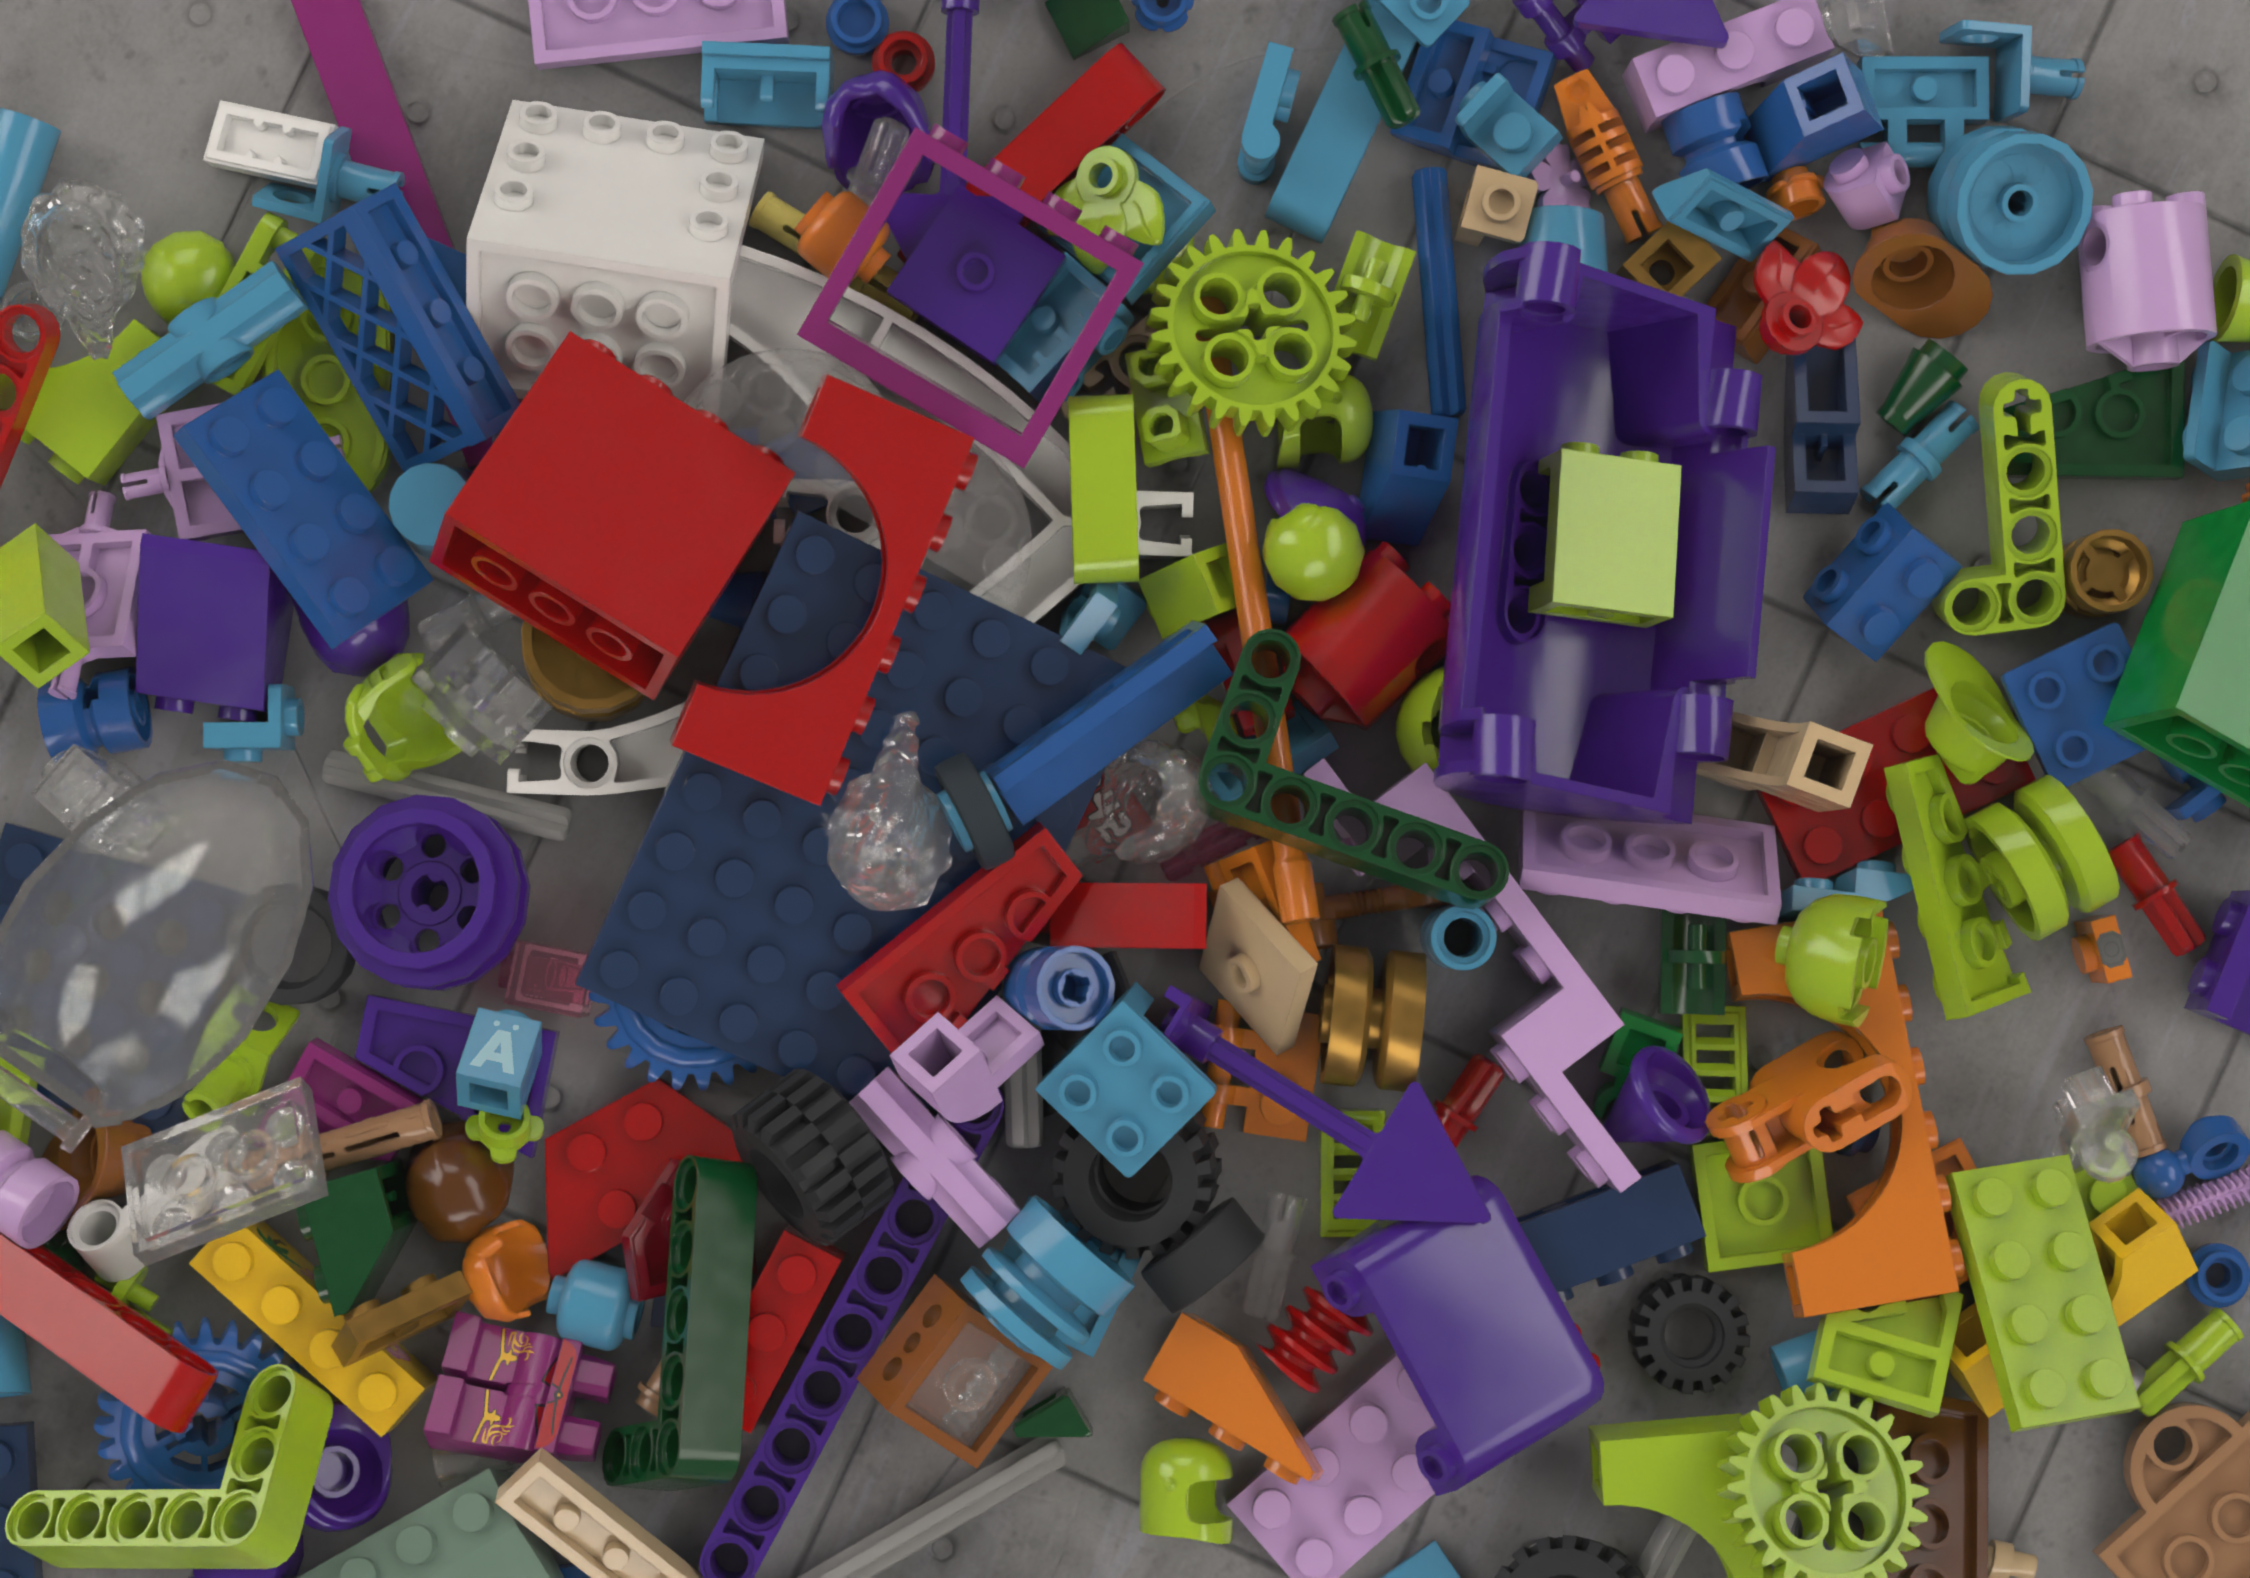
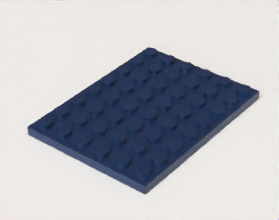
M797 510L714 686L739 690H760L780 687L811 676L833 662L855 640L872 611L881 578V550ZM920 569L918 574L927 577L924 591L914 612L911 614L902 610L893 632V635L901 638L899 650L889 672L884 674L877 671L867 694L876 699L875 706L862 735L851 732L841 756L850 759V765L837 795L834 796L826 792L821 805L818 806L683 750L576 977L575 985L782 1077L796 1068L808 1070L833 1086L848 1102L888 1066L899 1076L890 1057L891 1053L845 999L836 985L982 868L971 850L968 852L963 850L937 798V793L941 792L935 776L934 767L954 755L965 753L976 767L978 773L985 770L1120 673L1126 666L1088 648L1080 655L1060 642L1061 635ZM1106 767L1024 826L1020 824L998 793L1013 826V829L1008 831L1012 843L1037 822H1040L1063 851L1066 852ZM1002 981L994 991L991 989L987 991L967 1017L968 1020L996 995L998 996L1002 987ZM905 1083L912 1090V1092L924 1103V1105L936 1116L938 1111L935 1110L927 1101H925L917 1092H915L907 1083Z

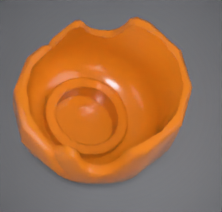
M523 1219L491 1225L481 1230L470 1241L465 1250V1256L462 1260V1274L472 1290L468 1300L483 1317L502 1322H511L515 1319L529 1317L531 1311L527 1309L548 1298L551 1288V1276L548 1273V1249L546 1242L535 1225Z

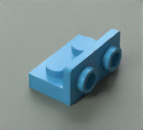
M1066 251L1064 255L1067 261L997 362L1038 403H1040L1107 288ZM1122 302L1063 402L1068 400V396H1074L1083 384L1084 375L1103 355H1108L1115 351L1124 341L1128 333V327L1134 322L1135 318Z
M2213 340L2206 341L2198 347L2196 366L2191 374L2192 395L2188 423L2182 436L2183 457L2185 461L2217 482L2250 478V350L2231 353Z

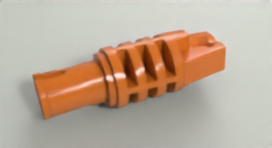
M1589 69L1579 71L1556 83L1554 91L1567 131L1565 133L1591 191H1595L1597 196L1604 194L1624 236L1625 244L1629 245L1642 239V234L1633 218V213H1637L1647 236L1663 227V224L1658 220L1639 179V176L1644 173L1642 170L1644 165L1618 109L1614 108Z

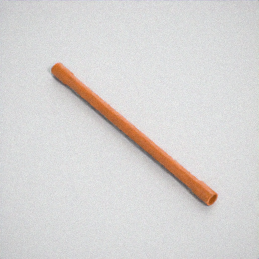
M1209 296L1200 298L1208 311L1214 314L1227 313L1226 305L1221 300ZM1198 334L1195 335L1197 340L1202 342L1210 341L1211 339H1213L1204 338ZM1225 357L1211 358V362L1218 372L1233 376L1231 360ZM1206 408V414H1207V420H1208V427H1209V419H1210L1211 410L1208 409V408ZM1224 416L1221 423L1215 429L1209 428L1243 649L1247 640L1252 635L1261 630L1272 629L1243 437L1242 435L1241 437L1235 435L1233 418ZM1265 650L1257 652L1251 657L1253 668L1258 674L1266 678L1280 677L1276 653ZM1284 710L1266 763L1294 773ZM1252 713L1256 738L1264 734V726L1261 719ZM1283 793L1271 799V810L1278 820L1289 824L1302 820L1299 799L1292 794ZM1272 840L1275 858L1273 873L1281 924H1299L1320 919L1312 863L1307 853Z

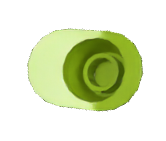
M1945 641L1930 644L1925 651V667L1938 696L1926 719L1925 734L1937 754H1939L1940 759L1959 782L1967 785L1976 783L1984 775L1994 771L2007 759L2017 762L2029 760L2034 753L2032 740L2015 719L1999 687L1988 671L1972 655L1957 645Z

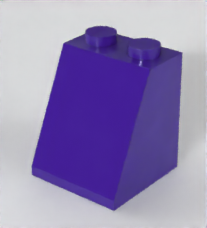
M142 533L139 564L135 692L155 696L154 709L193 714L194 705L197 702L219 706L217 718L241 722H257L258 712L268 713V685L282 684L294 605L291 594L258 550Z

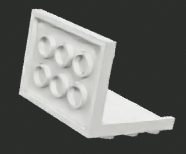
M512 100L467 235L466 307L517 398L524 399L565 337L571 331L584 340L592 339L602 343L614 353L617 361L639 375H651L661 380L670 388L673 396L695 410H706L722 419L724 413L732 283L762 166L764 138L744 136L735 131L719 132L680 126L671 121L654 122L622 117L607 111L590 112L557 107L542 101L525 102Z

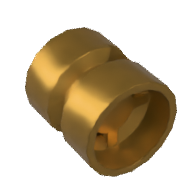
M2103 529L2062 547L2066 600L2063 610L2067 614L2080 619H2098L2137 605L2148 593L2154 578L2153 560L2147 547L2135 535L2120 529Z

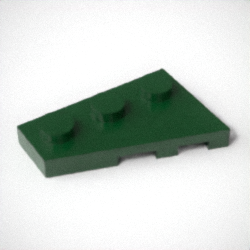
M2185 359L2179 366L2148 372H2130L2125 369L2068 389L2065 388L2049 393L2052 403L2057 479L2179 480L2184 478L2182 436L2184 431ZM2026 401L2005 407L2003 411L2015 417V407L2025 405ZM2017 428L2018 436L2027 438L2030 436V434ZM2023 452L2012 458L2007 466V478H2026L2032 470L2031 455L2028 452Z

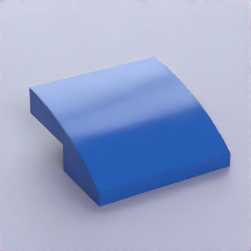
M1455 20L1430 47L1425 48L1420 44L1407 81L1420 108V116L1402 128H1391L1390 133L1398 139L1475 167L1480 165L1502 171L1464 137L1455 122V117L1460 112L1459 105L1462 99L1477 83L1482 81L1487 83L1496 73H1500L1509 81L1514 92L1540 113L1558 60L1555 59L1553 52L1496 38L1488 28Z

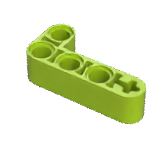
M2003 372L1994 375L1985 382L1979 393L1978 402L1991 564L1961 568L1931 601L1935 614L1953 630L1963 635L1977 636L2039 628L2049 625L2056 620L2065 607L2066 589L2052 403L2049 393L2041 384L2018 373ZM2016 392L2026 397L2025 405L2015 407L2014 417L2004 412L2003 406L2014 401ZM2017 428L2030 434L2028 438L2018 436ZM2028 452L2032 459V470L2023 481L2010 483L2006 474L2009 462L2017 454ZM2034 516L2037 522L2035 536L2027 544L2014 546L2011 536L2015 524L2022 518ZM2033 579L2040 580L2042 591L2038 601L2030 607L2018 608L2016 599L2020 587L2027 581ZM1977 588L1979 598L1975 609L1967 615L1954 616L1952 606L1956 595L1964 589Z

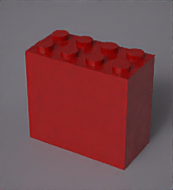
M570 331L445 512L429 562L655 701L768 524L796 472L786 467L781 457L771 449L761 445H751L730 432L726 423L715 414L706 410H695L673 396L670 388L661 380L651 375H639L617 361L614 353L602 343L592 339L584 340Z

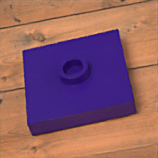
M958 185L887 289V294L995 366L1067 259L1064 254L961 185Z

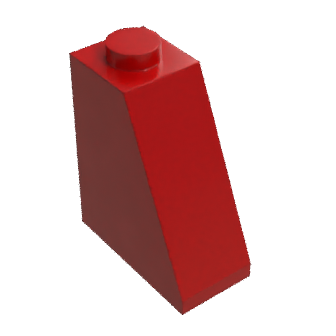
M1077 883L1038 934H1050V946L1206 949L1207 883Z

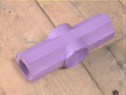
M889 1066L849 1102L867 1124L873 1135L893 1154L890 1159L901 1174L923 1197L929 1201L933 1198L979 1249L997 1235L1020 1212L1021 1209L1016 1205L1015 1200L975 1160L978 1157L959 1132L939 1113L935 1116Z

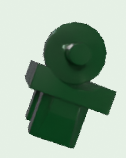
M1659 909L1658 1013L1725 1015L1726 918L1693 913L1677 914L1665 909Z

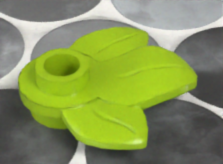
M1100 146L1090 151L1080 162L1076 178L1059 187L1054 193L1056 196L1080 209L1082 213L1076 223L1098 236L1104 226L1107 225L1123 236L1140 243L1152 246H1160L1162 244L1165 233V214L1161 197L1154 188L1139 181L1138 168L1134 159L1120 148ZM1110 167L1112 170L1111 182L1106 187L1100 188L1098 186L1099 174L1103 168ZM1047 229V233L1049 235L1058 236L1057 234ZM1072 244L1075 255L1091 273L1100 275L1109 266Z

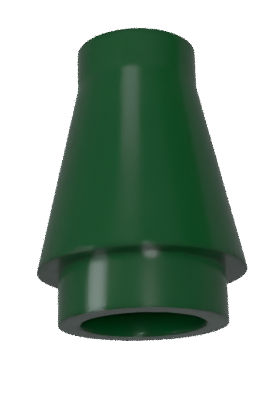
M1928 339L1920 350L1912 348L1884 403L1875 413L1901 435L1906 436L1913 426L1963 387L1959 381L1968 372V369L1951 353L1936 342Z

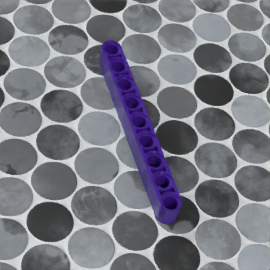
M1001 1085L998 1087V1091L1003 1101L994 1107L993 1113L984 1120H971L962 1123L948 1121L978 1156L975 1158L977 1162L1005 1109V1093ZM905 1177L902 1178L708 1538L699 1559L700 1572L703 1578H754L859 1383L856 1379L877 1350L949 1215L933 1198L930 1201L927 1200ZM917 1199L925 1202L930 1207L933 1213V1223L928 1230L922 1233H912L901 1226L898 1220V1209L907 1200ZM883 1256L893 1258L902 1269L903 1278L901 1283L892 1289L884 1290L876 1287L868 1277L867 1268L871 1260ZM855 1313L868 1320L872 1336L867 1343L852 1346L840 1338L837 1331V1323L846 1314ZM816 1371L832 1373L840 1383V1396L831 1402L817 1401L810 1395L807 1389L808 1376ZM786 1428L801 1430L810 1442L809 1453L797 1459L786 1457L777 1447V1433ZM759 1485L771 1488L779 1499V1509L771 1515L756 1514L749 1508L746 1502V1491ZM723 1543H734L742 1547L748 1556L747 1568L738 1572H730L723 1569L716 1560V1547Z

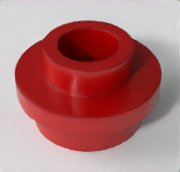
M911 31L890 33L874 49L872 56L873 71L883 70L891 72L904 80L916 92L923 90L930 83L935 72L936 64L932 47L927 40L917 33ZM900 55H909L915 59L916 66L912 72L902 75L893 70V61Z

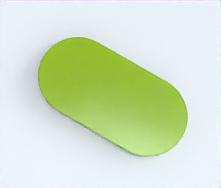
M325 257L315 271V274L325 278L327 258ZM344 267L342 287L361 297L363 277ZM379 290L378 306L393 313L383 293ZM341 307L340 317L348 331L358 335L360 316ZM308 308L299 317L283 326L262 365V379L279 369L328 437L340 434L344 447L341 449L345 453V460L367 490L372 493L388 471L392 452ZM377 325L375 345L394 354V333ZM373 363V375L380 387L391 392L393 373Z

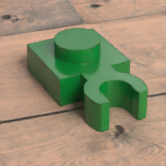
M1621 1007L1618 1016L1625 1025L1610 1035L1598 1064L1600 1071L1614 1077L1612 1081L1603 1084L1595 1093L1593 1099L1595 1116L1602 1118L1608 1103L1617 1098L1630 1071V1064L1634 1055L1641 1048L1651 1045L1665 1047L1676 1053L1683 1037L1681 1028Z

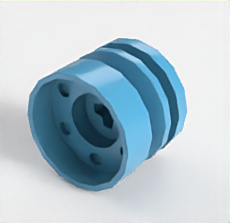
M1034 1195L1006 1227L1011 1238L1023 1251L1020 1256L1014 1260L1002 1251L989 1246L982 1256L1000 1276L997 1282L974 1266L968 1269L960 1281L975 1298L982 1314L1005 1337L1024 1352L1038 1356L1053 1367L1062 1370L1072 1359V1354L1055 1335V1332L1059 1329L1075 1342L1084 1345L1090 1338V1335L1073 1312L1082 1304L1092 1312L1108 1318L1133 1290L1135 1283L1107 1254L1098 1251L1100 1247L1091 1239L1085 1243L1075 1234L1079 1230L1078 1227L1072 1222L1065 1223L1059 1211L1042 1198Z

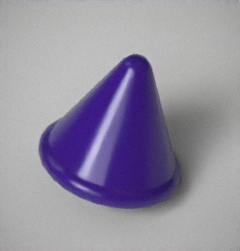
M1651 1045L1641 1048L1634 1055L1630 1064V1071L1603 1127L1615 1143L1678 1142L1691 1145L1702 1141L1709 1133L1705 1120L1711 1111V1105L1707 1092L1692 1067L1672 1050Z

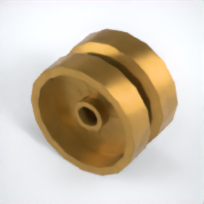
M526 621L523 622L521 627L522 657L525 670L536 694L557 713L582 722L611 721L634 711L647 698L641 692Z
M1333 944L1327 984L1323 985L1319 1013L1318 1042L1321 1043L1320 1083L1355 1087L1362 1078L1367 1048H1372V1078L1377 1088L1380 1090L1405 1092L1412 1082H1416L1420 1061L1427 987L1426 953L1391 950L1383 960L1378 988H1373L1374 965L1373 957L1368 947Z

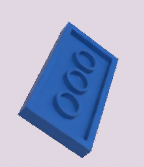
M279 369L185 424L173 435L332 650L434 581Z

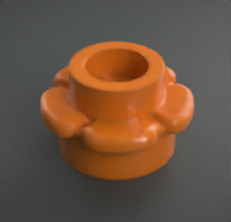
M1805 166L1785 169L1772 178V186L1766 191V199L1791 211L1795 217L1792 221L1805 218L1814 214L1825 205L1826 200L1822 191L1825 178L1822 175L1809 172Z

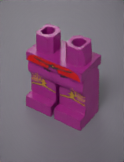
M456 1311L441 1365L444 1375H438L423 1429L429 1447L523 1464L542 1447L559 1461L594 1462L601 1440V1422L572 1417L577 1398L609 1404L617 1377L616 1365L595 1356L585 1355L583 1343L568 1338L561 1340L546 1334L522 1332L484 1323L480 1316Z

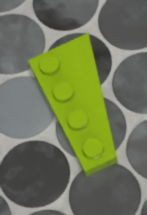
M1939 754L1884 768L1887 780V802L1896 816L1903 845L1902 863L1905 871L1911 877L1918 905L1917 923L1922 936L1927 942L1934 970L1933 988L1937 998L1942 1003L1946 1021L1970 1017L2031 993L2032 991L2024 972L2012 973L2003 949H2007L2012 944L2004 920H1991L1982 897L1983 890L1990 884L1981 867L1980 861L1977 862L1971 855L1966 854L1961 841L1965 838L1968 828Z

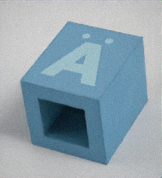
M478 1007L456 1071L457 1105L521 1120L542 1056V1022L532 1020L525 1014L515 1010L492 1011Z

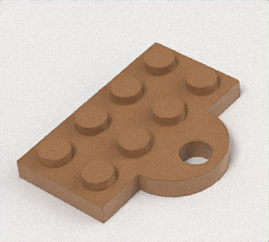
M2179 1402L2166 1405L2154 1416H2146L2132 1432L2126 1445L2123 1460L2126 1486L2139 1509L2093 1549L2092 1552L2115 1578H2250V1410L2236 1422L2227 1414L2210 1406L2194 1402ZM2166 1427H2178L2184 1435V1449L2176 1459L2161 1461L2154 1451L2155 1438Z

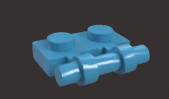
M1862 56L1857 61V67L1863 72L1884 128L1882 142L1887 141L1894 154L1897 153L1903 157L1908 168H1935L1939 157L1960 136L1964 135V125H1984L1989 120V56ZM1907 125H1939V142H1907ZM1859 142L1857 148L1863 149L1882 142Z

